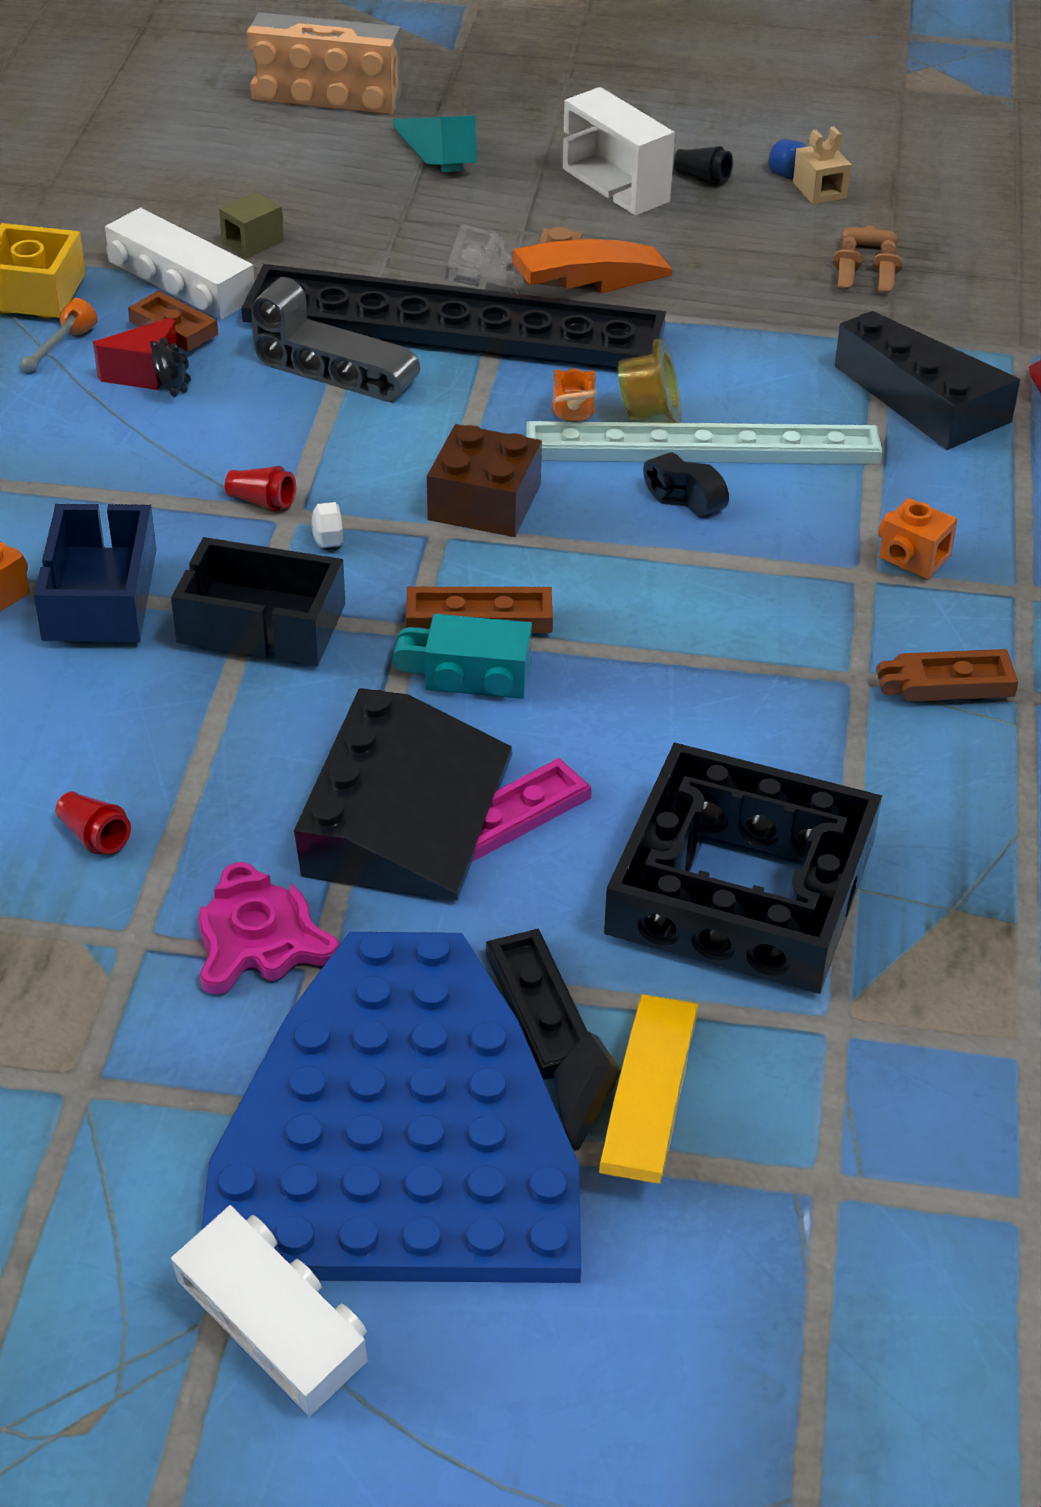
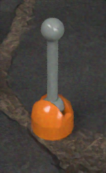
M72 299L60 314L62 327L32 356H25L21 360L22 370L26 373L34 372L38 367V362L68 333L79 336L89 332L98 321L93 307L83 299Z

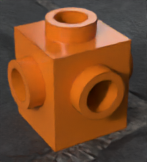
M907 498L894 512H887L880 523L878 535L882 538L879 558L929 579L952 554L958 518L934 509L926 503Z

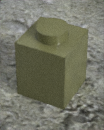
M253 192L219 208L222 244L245 258H250L284 241L281 206L263 195Z

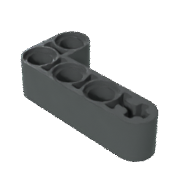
M281 277L276 279L252 303L251 316L255 353L265 365L271 368L383 401L396 400L420 372V364L416 355L403 346L307 319L305 293L301 286L290 278Z

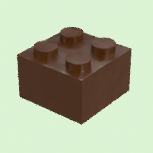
M455 424L427 474V519L429 521L516 537L541 485L542 440L528 438L517 433L507 434L481 429L474 425L464 426Z

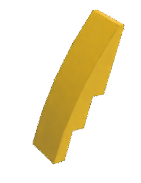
M641 994L614 1098L599 1173L661 1184L676 1124L678 1103L686 1074L688 1053L696 1024L698 1003Z

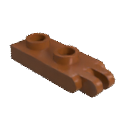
M1007 649L902 653L897 655L894 660L882 661L876 666V673L880 680L882 692L885 695H903L907 701L1015 697L1018 686V679Z

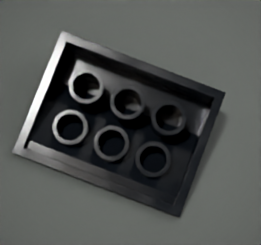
M359 688L294 829L301 877L458 901L475 855L476 843L485 829L486 816L489 808L493 807V797L501 786L510 762L512 746L409 694Z

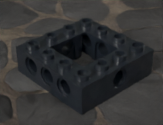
M674 742L607 886L604 934L821 994L875 841L882 795ZM705 836L804 862L801 872L795 870L790 899L764 892L765 888L753 885V888H748L711 878L710 873L699 870L698 874L690 872Z

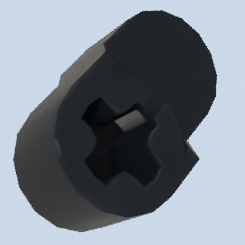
M673 452L651 458L644 463L643 474L645 483L649 491L660 503L687 506L699 517L725 509L728 506L729 491L726 482L710 464L684 462Z

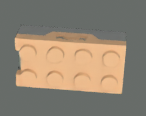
M258 12L247 30L248 49L253 50L256 74L250 83L251 100L393 114L402 94L400 26Z

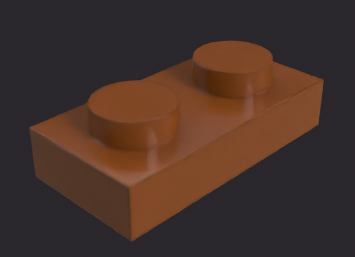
M159 290L128 307L129 321L139 327L171 317L175 321L177 346L187 352L198 348L201 344L218 335L216 319Z

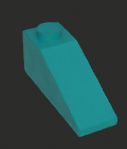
M475 115L393 119V127L426 164H441V172L464 171L463 163H477Z

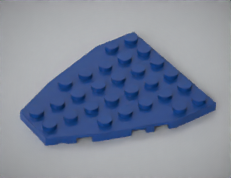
M349 932L285 1017L210 1158L201 1230L231 1205L245 1220L251 1215L260 1219L277 1240L278 1244L274 1249L289 1264L295 1259L303 1262L319 1281L581 1283L579 1162L516 1016L463 933Z

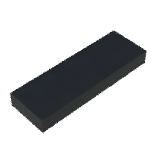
M538 928L486 941L487 959L510 1009L521 1026L543 1080L553 1078L554 1071L588 1031Z

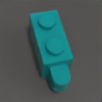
M433 614L430 629L407 627L398 633L392 662L400 671L425 674V690L524 699L531 663L532 622Z

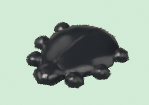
M165 338L159 339L160 344L157 341H150L152 361L162 384L169 389L174 398L179 394L178 390L182 394L186 393L188 389L186 384L191 381V376L186 373V370L189 368L187 357L178 353L177 344L172 343L168 346V340Z

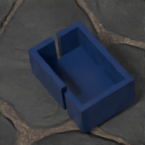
M55 504L42 559L43 567H40L34 593L42 641L140 642L157 550L151 505L108 504L107 514L112 548H105L99 504Z

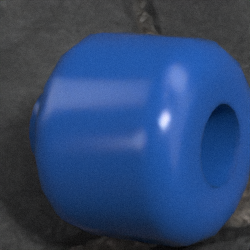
M782 139L776 142L768 158L771 171L782 177L793 179L796 149L808 146L802 142Z

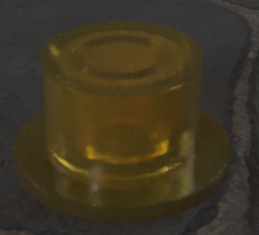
M663 337L657 338L653 341V353L622 359L618 362V379L623 404L631 420L665 414L669 423H680L682 414L681 396L675 365L667 342Z

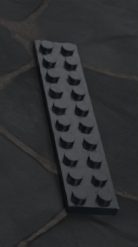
M263 264L241 307L242 322L252 323V303L276 279L287 277L296 281L305 293L307 319L368 337L378 338L382 341L390 342L397 340L419 343L423 346L455 347L464 351L496 352L505 356L538 357L546 361L563 360L584 363L588 366L621 367L629 371H653L666 320V311L269 264Z

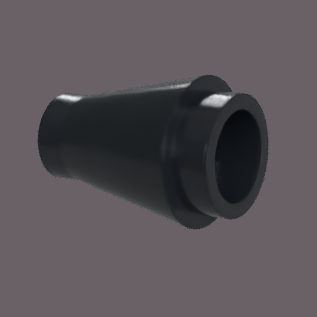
M722 146L688 150L678 149L674 157V168L677 172L686 173L717 185L719 182H726L730 178L733 169V156L730 151H725Z

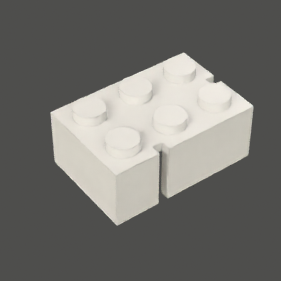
M601 87L565 100L564 132L571 134L594 125L592 128L563 138V169L605 197H613L614 203L635 216L670 202L674 131Z

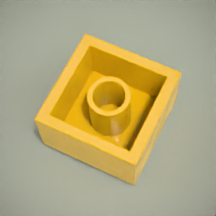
M1 223L0 313H21L37 315L41 318H60L63 308L71 301L86 275L80 231Z

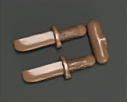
M867 225L863 228L846 227L841 233V249L834 253L832 260L833 265L839 268L837 288L846 289L853 285L855 270L859 269L863 263V257L861 253L856 251V246L881 248L880 254L873 258V268L879 272L878 292H890L895 285V273H898L903 267L902 258L896 255V243L898 241L896 233L891 230L877 229L872 225Z

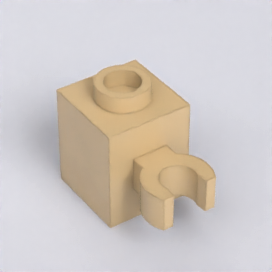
M834 126L830 127L829 137L823 142V136L817 130H812L809 136L811 146L796 149L793 183L812 205L846 199L851 163L838 150L842 144V135Z

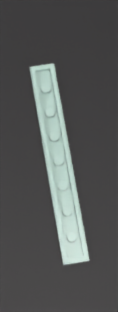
M529 421L526 426V437L542 440V461L646 462L651 458L668 452L677 454L684 462L881 464L882 447L878 426Z

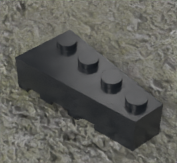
M874 311L840 323L835 367L946 450L1012 423L1020 378Z

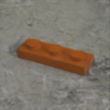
M407 586L406 628L430 629L433 614L532 622V633H553L552 587Z

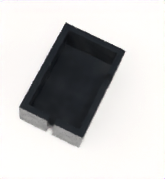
M203 537L189 563L190 570H185L171 597L176 643L266 657L268 652L271 651L275 652V659L318 666L345 606L343 559Z

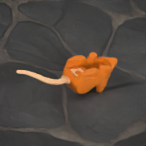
M576 368L569 369L568 371L554 370L552 413L561 420L573 422L585 421L594 415V400L597 394L595 390L596 372L591 370L583 372Z

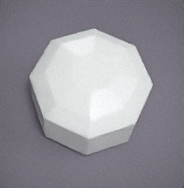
M336 502L317 504L311 519L312 532L317 545L321 549L340 547L343 544V528L339 505Z

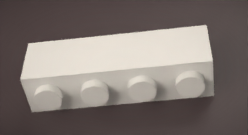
M142 208L105 226L106 251L109 262L219 320L241 309L255 282L253 264Z

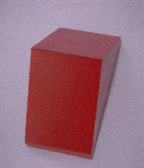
M170 317L93 341L98 379L101 382L159 390L162 382L154 368L150 341H157L160 344L159 339L165 338L168 340V346L172 343L177 344L175 321Z

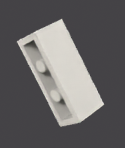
M229 1205L171 1257L177 1280L310 1417L368 1362L366 1342L363 1338L367 1334V1330L360 1319L347 1306L340 1303L334 1309L318 1293L322 1286L317 1277L303 1262L295 1259L289 1264L274 1249L278 1244L277 1240L260 1219L251 1215L245 1220Z

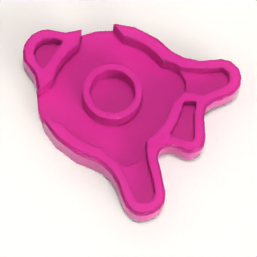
M236 862L224 868L221 873L220 883L214 889V899L206 908L203 905L200 907L198 916L199 930L203 947L209 954L200 972L202 989L211 994L227 992L243 971L250 968L258 969L266 980L275 981L282 978L293 966L299 963L324 966L339 947V941L334 936L319 929L312 922L309 915V905L303 894L293 884L290 883V891L273 885L269 875L258 872L251 864L246 862Z

